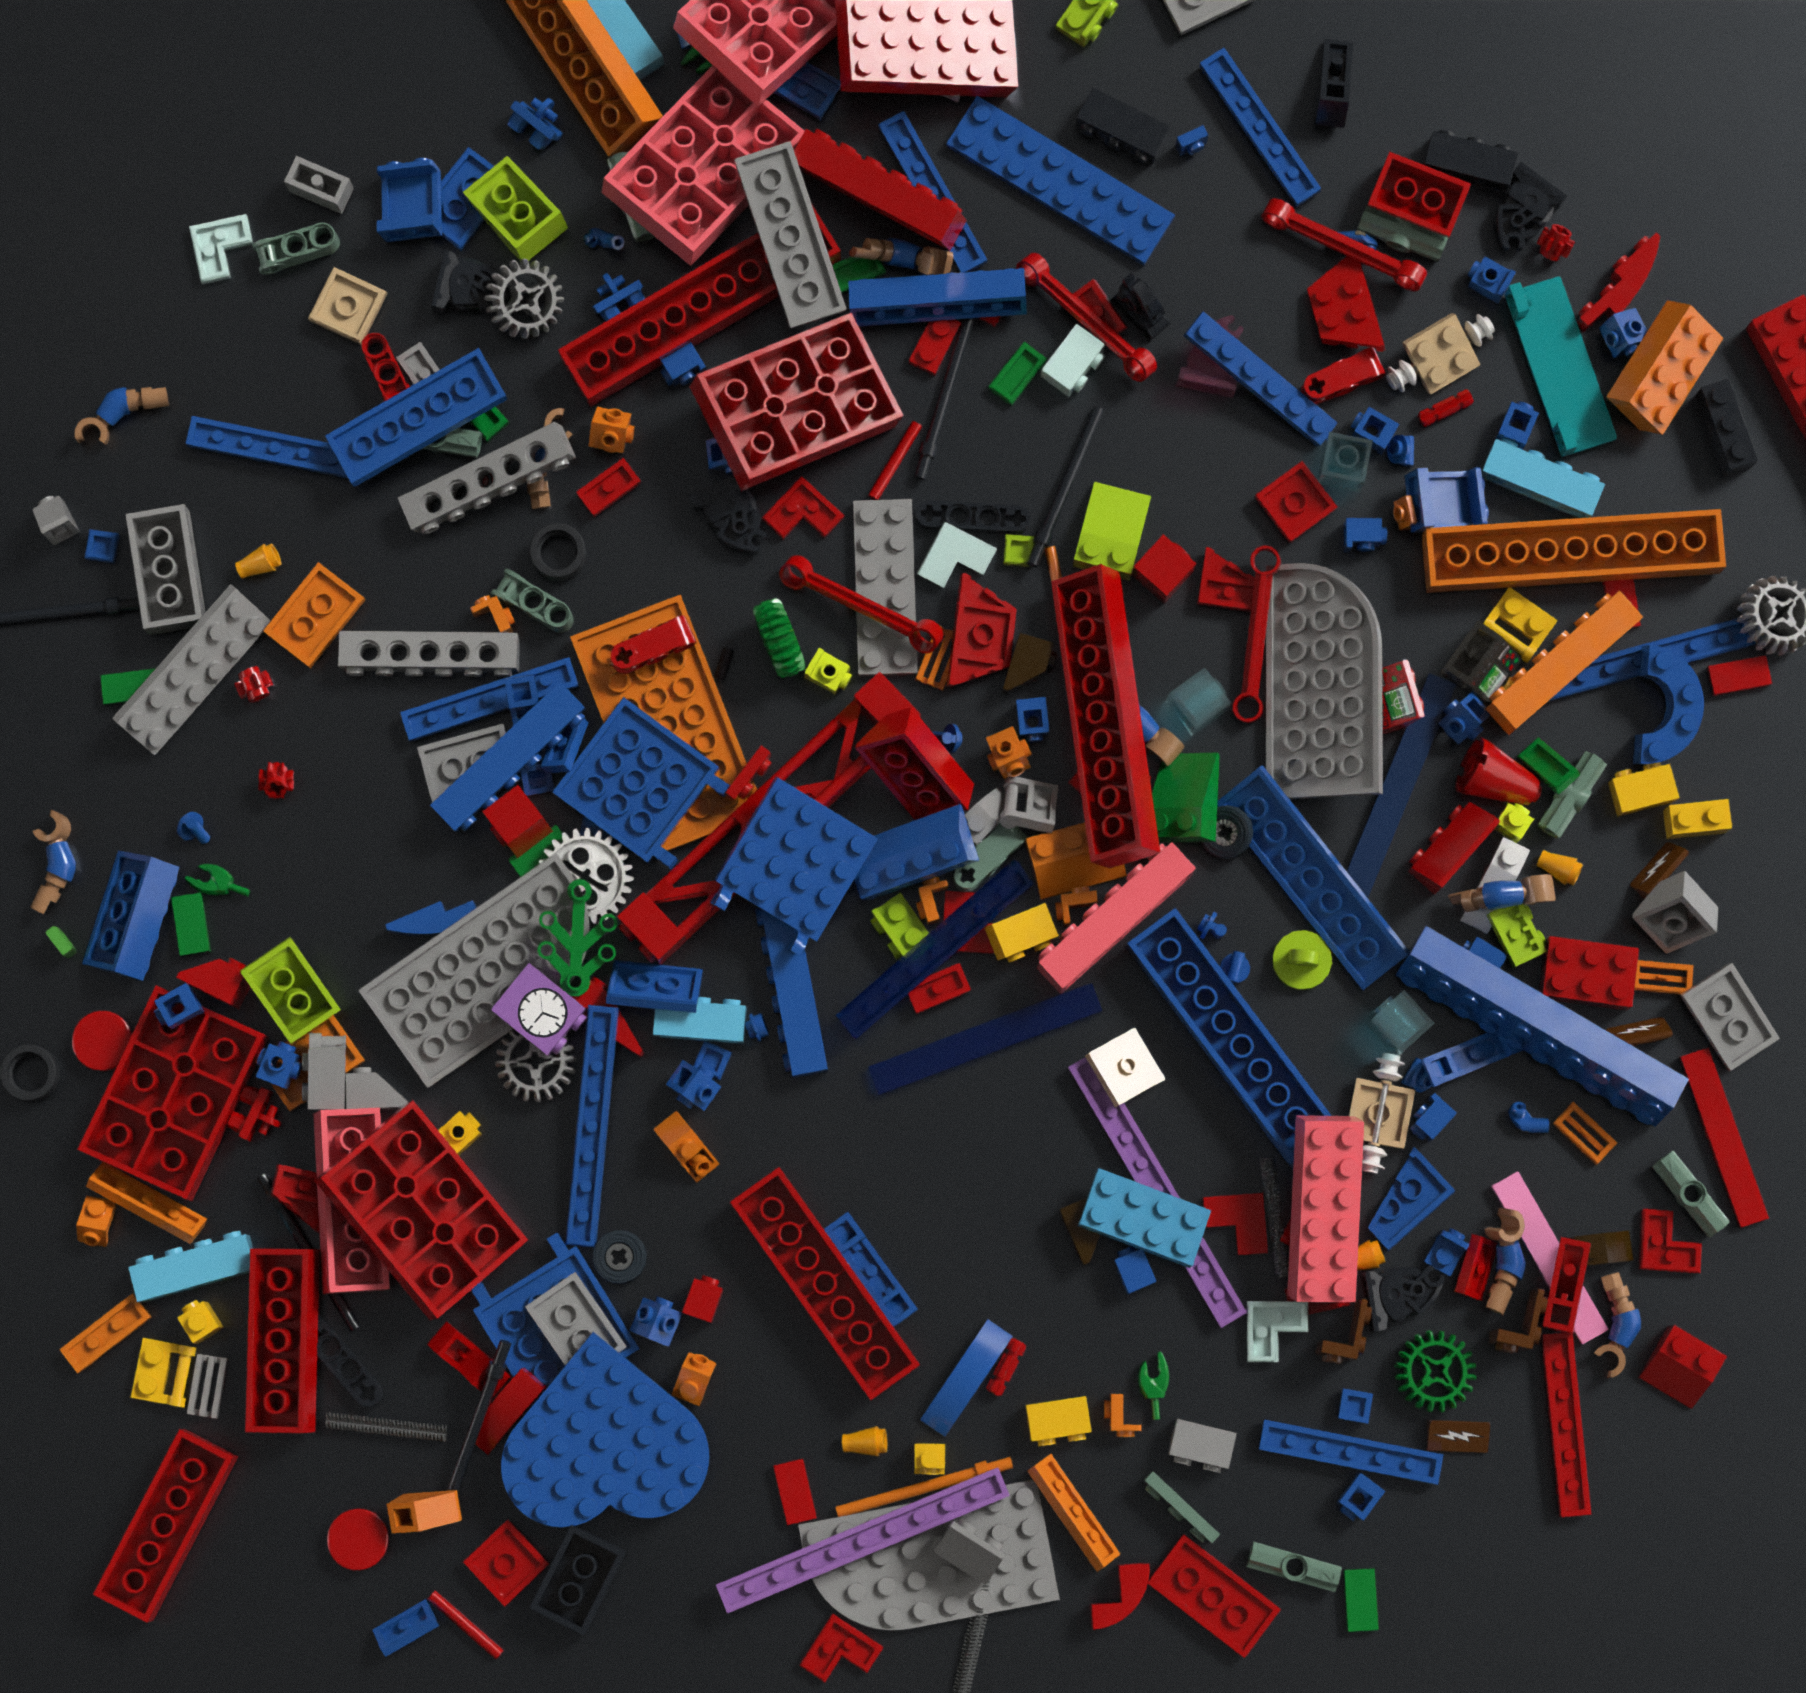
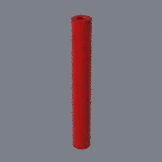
M911 422L869 492L868 496L871 499L879 500L920 432L922 425L919 423Z
M436 1590L430 1595L427 1600L494 1659H497L504 1650Z

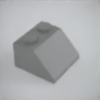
M1683 871L1660 881L1635 910L1633 919L1667 954L1717 933L1718 906L1687 872Z

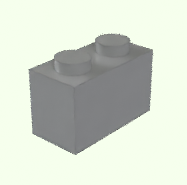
M298 156L295 157L284 181L289 192L340 214L343 213L354 189L350 178Z
M1175 1419L1168 1455L1174 1456L1173 1462L1191 1466L1193 1460L1204 1463V1470L1220 1473L1221 1468L1229 1469L1237 1433Z

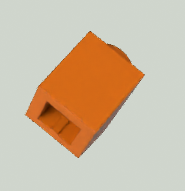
M677 1110L653 1129L696 1183L719 1165V1162Z
M457 1490L402 1494L387 1503L392 1533L419 1532L462 1520Z

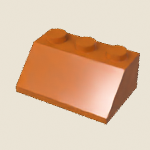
M1085 822L1055 830L1052 833L1029 837L1025 840V846L1041 900L1072 892V888L1090 887L1127 877L1125 864L1109 869L1091 863Z

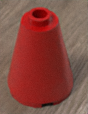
M1480 737V741L1475 740L1467 750L1460 765L1465 768L1463 776L1457 775L1455 788L1457 792L1525 806L1530 805L1531 802L1535 803L1542 792L1539 778L1483 737Z

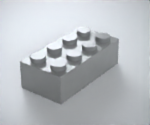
M184 504L126 514L143 629L148 635H155L192 628L206 611L190 511Z

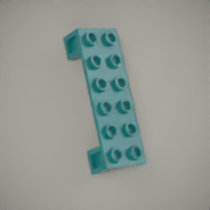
M1557 276L1523 288L1521 282L1509 285L1504 295L1561 458L1615 441L1617 435L1561 277Z

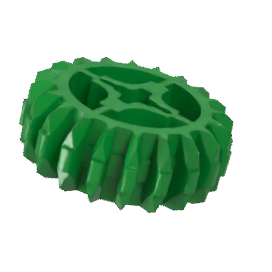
M777 598L760 602L759 605L753 608V615L777 675L781 678L794 676L804 670L806 664L787 613L781 601Z
M1426 1331V1341L1423 1340L1420 1334H1416L1414 1339L1417 1345L1414 1346L1412 1342L1406 1341L1405 1346L1410 1352H1398V1356L1405 1359V1362H1396L1394 1364L1395 1368L1403 1369V1374L1394 1376L1395 1380L1404 1379L1406 1383L1400 1385L1398 1390L1402 1392L1409 1389L1411 1392L1406 1395L1405 1400L1409 1402L1416 1396L1418 1399L1415 1407L1418 1409L1423 1406L1424 1402H1427V1412L1433 1411L1435 1403H1437L1439 1412H1445L1446 1401L1451 1409L1456 1408L1454 1397L1464 1402L1466 1397L1461 1393V1390L1463 1389L1467 1392H1472L1473 1390L1472 1386L1466 1384V1380H1476V1375L1467 1374V1369L1476 1368V1363L1466 1364L1465 1359L1473 1355L1472 1352L1468 1351L1462 1354L1460 1351L1466 1344L1461 1341L1454 1346L1453 1343L1456 1336L1450 1334L1447 1340L1444 1341V1331H1438L1436 1340H1434L1432 1331ZM1429 1346H1439L1448 1350V1352L1440 1359L1433 1360L1421 1350ZM1415 1358L1423 1369V1374L1416 1385L1411 1372ZM1454 1359H1456L1459 1367V1377L1456 1385L1448 1375V1367ZM1428 1364L1432 1366L1440 1365L1439 1373L1443 1379L1439 1377L1431 1378L1429 1375L1432 1370ZM1436 1382L1445 1387L1449 1393L1440 1397H1432L1424 1394L1422 1391Z

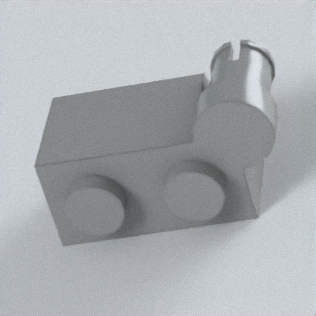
M309 1033L308 1053H303L302 1071H308V1083H302V1101H308V1109L345 1108L346 1035L322 1036V1033Z

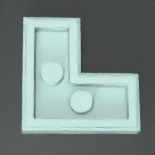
M243 214L189 226L202 285L230 279L225 250L253 244L248 216Z
M944 521L917 574L944 588L957 562L984 575L997 548Z
M1247 1301V1362H1279L1278 1332H1309L1308 1302Z

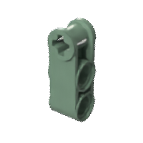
M317 223L273 238L261 239L253 243L252 248L253 251L257 252L260 261V274L268 275L288 267L332 255L338 250L340 239L329 224ZM331 234L328 243L318 244V239L321 235ZM294 243H303V247L299 252H290L291 246Z
M505 568L503 572L505 576L496 590L492 589L490 592L493 597L497 596L500 602L517 609L554 632L564 633L569 631L574 623V617L565 603L529 583L517 573ZM537 596L541 598V603L538 607L532 609L527 607V602L531 597ZM558 611L566 613V618L563 622H552L554 613Z
M1000 823L988 837L975 847L979 861L955 870L953 883L956 889L961 892H972L988 876L990 877L1008 857L1012 856L1025 843L1026 838L1029 837L1018 826L1008 829ZM961 872L964 874L973 873L972 883L969 881L961 882Z

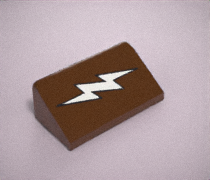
M1671 842L1665 843L1630 883L1631 888L1645 899L1660 881L1667 879L1688 856L1689 851Z
M1663 1017L1606 1029L1609 1033L1632 1046L1665 1040L1673 1035L1671 1028Z
M1427 1420V1451L1488 1453L1490 1422Z

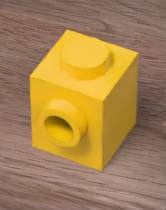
M195 1300L181 1309L184 1314L177 1317L194 1344H200L224 1328L209 1302L205 1301L199 1303Z

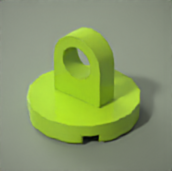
M1306 930L1293 931L1284 936L1275 946L1272 956L1273 970L1287 987L1296 990L1312 989L1321 984L1330 972L1332 965L1331 950L1316 933Z

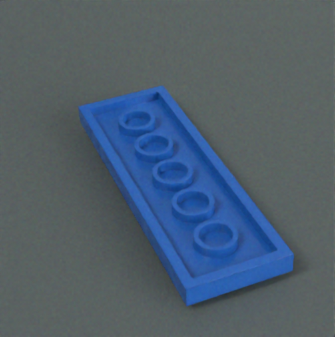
M477 348L330 432L325 437L353 487H356L503 403L508 398L482 352Z

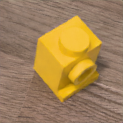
M459 1111L438 1130L458 1155L482 1135L478 1131L481 1124L470 1112L464 1115ZM460 1126L464 1129V1134L462 1137L457 1138L454 1136L453 1131L456 1127Z
M915 1444L914 1474H945V1444Z

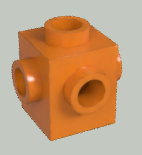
M597 407L591 421L588 446L603 449L610 453H623L626 444L632 443L635 426L630 425L632 414L615 408Z
M1013 726L986 737L992 752L987 755L993 771L999 769L1004 779L1017 777L1026 769L1031 768L1027 757L1032 755L1025 739L1020 741Z

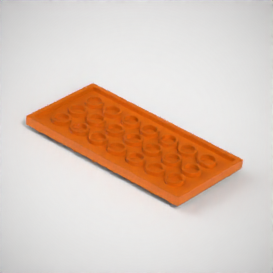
M681 594L570 636L603 723H605L624 697L719 766L720 769L715 774L717 777L729 785L733 783L747 763ZM684 615L697 642L693 647L680 653L672 654L662 661L644 666L628 674H621L612 667L611 651L615 645L631 639L645 630L658 627L678 616ZM620 653L618 661L622 660L624 664H628L630 656ZM754 781L751 783L754 788L744 801L739 798L736 804L727 797L723 798L707 785L661 847L669 852L707 837L757 790Z

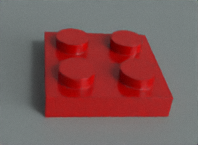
M1303 461L1255 495V499L1289 543H1292L1338 508Z
M509 1519L463 1562L504 1607L550 1564Z

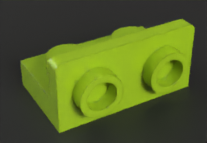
M1073 0L1057 22L1055 29L1082 47H1085L1089 40L1092 42L1096 40L1102 30L1100 24L1105 17L1108 19L1112 17L1119 4L1116 3V0Z
M901 892L879 908L871 911L874 917L870 920L871 924L879 935L882 933L886 934L890 940L887 947L896 959L902 957L904 962H907L935 942Z
M1522 903L1521 905L1496 909L1486 915L1513 968L1547 952L1545 937L1540 930L1536 931L1531 921L1533 915L1528 905H1523Z

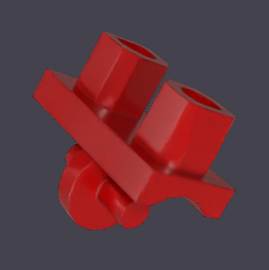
M244 1086L239 1100L251 1105L252 1108L247 1117L233 1111L227 1126L239 1133V1137L250 1142L261 1120L263 1122L258 1132L264 1135L267 1134L271 1125L279 1128L281 1122L274 1119L278 1111L277 1107L270 1104L266 1115H264L273 1092L263 1087L257 1089Z

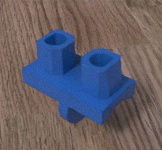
M534 98L531 105L537 111L524 101L521 103L514 101L510 107L514 112L507 125L521 134L529 123L535 127V132L528 140L533 146L539 150H544L552 140H559L564 133L545 119L547 117L552 122H555L558 118V115L552 111L555 105L553 100L548 98L542 103L537 98Z
M608 273L602 275L605 284L596 290L600 297L609 291L612 295L592 308L596 315L600 313L606 322L620 314L616 303L625 298L629 307L644 300L645 298L641 291L643 285L640 280H637L618 291L616 287L625 283L623 276L619 275L611 279Z

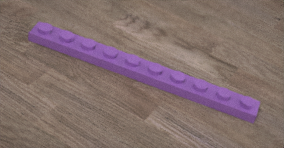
M1086 1057L1069 1066L1070 1073L1133 1180L1180 1198L1126 1105L1123 1103L1116 1108L1114 1107ZM1202 1237L1193 1266L1191 1268L1185 1267L1219 1327L1222 1328L1247 1312Z
M997 1467L716 1584L726 1612L730 1613L1010 1495Z

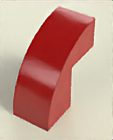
M446 1321L427 1345L437 1355L457 1369L473 1386L482 1391L487 1377L485 1371L489 1361L493 1359ZM506 1371L503 1378L498 1380L493 1397L511 1377Z
M1149 1563L1118 1565L1120 1602L1090 1604L1093 1630L1106 1628L1120 1622L1137 1607L1147 1588L1150 1572Z

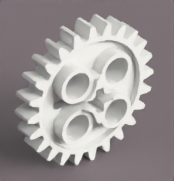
M576 828L573 830V838H570L564 832L562 833L563 843L561 844L554 839L552 844L555 850L546 848L544 852L548 857L557 853L562 861H568L582 872L589 869L591 871L590 877L608 888V891L604 892L587 880L591 889L598 895V900L595 904H586L588 916H590L593 924H596L598 914H601V916L608 914V909L617 913L619 910L615 903H626V899L621 894L622 892L631 893L632 891L631 888L625 885V882L634 880V877L626 875V871L633 868V865L624 864L623 860L629 854L618 853L622 844L619 843L612 846L611 841L613 837L611 835L603 840L601 839L602 830H598L594 837L591 836L590 828H586L584 836H580ZM578 847L585 848L589 853V859L584 864L577 863L573 858V851ZM540 859L538 863L543 862L545 859ZM609 864L613 867L614 876L612 879L604 880L598 875L600 865ZM568 868L575 880L581 878L578 873ZM579 885L581 891L583 892V890H585V888H584L583 886Z

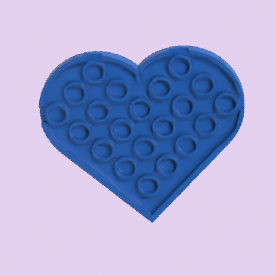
M593 1331L511 1431L502 1453L501 1474L506 1492L514 1505L527 1517L544 1525L552 1527L576 1526L595 1518L608 1505L630 1516L656 1518L681 1509L698 1493L709 1467V1447L705 1432L693 1413Z

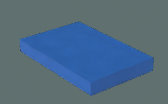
M469 147L441 180V237L460 251L464 249L485 222L464 196L463 191L494 167Z
M614 960L606 1004L696 1013L703 969Z

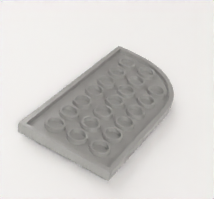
M1281 564L1280 569L1273 575L1266 629V770L1290 800L1383 794L1382 636L1376 613L1365 594L1353 582L1341 574L1314 564ZM1275 565L1266 566V571H1270Z
M557 853L545 859L358 990L427 1088L513 1029L492 1012L491 1009L528 963L561 988V974L547 959L541 958L537 951L538 945L541 942L550 941L554 944L556 953L570 966V952L549 929L543 928L539 923L541 913L552 911L556 915L558 923L571 936L573 901L567 894V888L575 879ZM576 886L574 889L575 896L582 897L583 894L580 887ZM586 902L583 937L589 932V916ZM546 914L543 916L542 922L544 925L550 926L553 924L554 918L552 915ZM549 944L543 945L541 953L545 956L550 955L552 947ZM586 951L583 953L582 963L584 961ZM572 976V977L570 978V980H569V983H570V984H571V982L574 980V978H575L576 976Z
M1033 1480L1007 1484L1006 1487L1010 1496L953 1519L959 1523L962 1518L977 1528L975 1534L980 1538L985 1539L989 1535L1004 1545L1001 1551L1006 1555L989 1580L990 1583L986 1584L989 1587H983L985 1584L933 1552L952 1520L811 1578L825 1600L842 1615L859 1624L883 1630L911 1629L1060 1600L1039 1489ZM908 1504L798 1524L802 1548Z

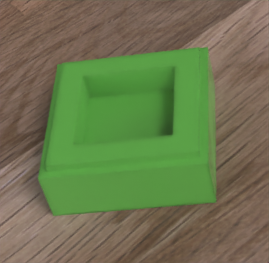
M52 926L45 932L64 957L69 959L77 953L75 947L60 928Z

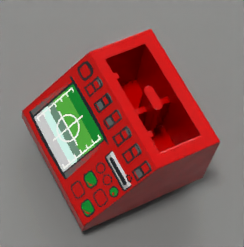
M1408 660L1382 668L1383 734L1400 731L1425 717L1423 712L1424 703L1418 695L1415 685V673L1410 668Z

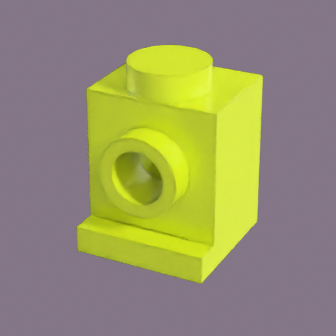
M818 648L804 673L807 680L835 695L839 688L845 690L852 677L849 673L850 665L824 652L821 648ZM826 667H833L835 674L827 676L824 673Z
M1507 802L1498 816L1501 822L1494 830L1517 843L1522 839L1534 819L1529 816L1530 811L1522 805L1515 803L1513 806Z

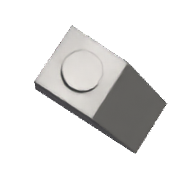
M59 495L56 497L48 496L40 500L38 506L32 509L42 534L53 545L80 532L65 502Z
M999 787L992 790L965 814L975 847L1000 824L1001 813L1005 808L1006 794Z
M370 1067L353 1068V1073L345 1074L346 1109L380 1108V1110H398L405 1103H408L379 1074L371 1072Z

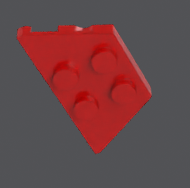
M1346 256L1307 288L1322 344L1335 346L1342 344L1359 349V346L1376 348L1378 352L1386 351L1361 262Z
M966 573L960 575L947 686L949 687L1010 667L1017 609L1008 602L1000 600L987 587L983 588Z

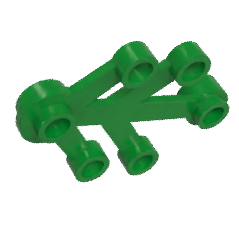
M583 879L573 880L567 888V894L573 901L571 936L558 923L557 917L552 911H544L539 916L540 925L545 929H549L570 952L569 966L556 953V948L552 942L543 941L537 948L539 956L547 959L561 974V988L570 996L584 994L590 986L589 976L605 962L612 961L616 956V950L611 944H603L599 947L598 954L582 966L583 953L606 932L615 930L618 924L614 915L604 914L601 916L599 923L583 937L585 902L592 893L590 884ZM581 885L585 888L584 896H575L574 889L576 886ZM546 914H550L554 918V922L550 926L544 925L542 922V918ZM611 917L614 920V925L607 929L603 926L602 922L604 918ZM545 944H549L552 947V953L548 956L541 953V947ZM605 947L611 948L613 952L612 956L607 959L601 955V951ZM572 976L580 977L581 984L578 987L570 985L569 980Z

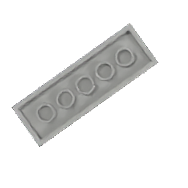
M791 141L734 159L790 329L846 311L847 309Z
M912 499L853 501L856 593L916 622ZM857 612L858 677L875 676L879 671L884 676L917 675V650L912 647L909 637Z
M230 584L112 719L152 754L156 755L260 637L271 620Z

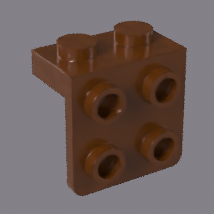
M1538 1288L1530 1291L1521 1334L1502 1329L1490 1331L1488 1343L1495 1344L1496 1351L1513 1354V1352L1517 1353V1350H1531L1534 1344L1538 1345L1541 1336V1327L1537 1326L1540 1315L1545 1314L1548 1298L1543 1297L1544 1290Z
M1361 1298L1355 1303L1348 1345L1325 1340L1317 1342L1315 1354L1321 1355L1323 1362L1343 1364V1360L1354 1361L1357 1360L1358 1356L1364 1354L1366 1337L1362 1336L1363 1326L1369 1325L1372 1307L1367 1306V1299Z

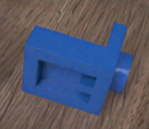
M1452 1228L1448 1232L1445 1230L1439 1231L1423 1263L1428 1266L1432 1265L1435 1270L1450 1277L1464 1251L1470 1245L1464 1241L1466 1236Z

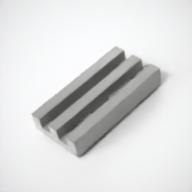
M197 1354L187 1414L218 1419L229 1358ZM208 1361L200 1409H196L203 1363ZM215 1363H220L212 1411H207Z

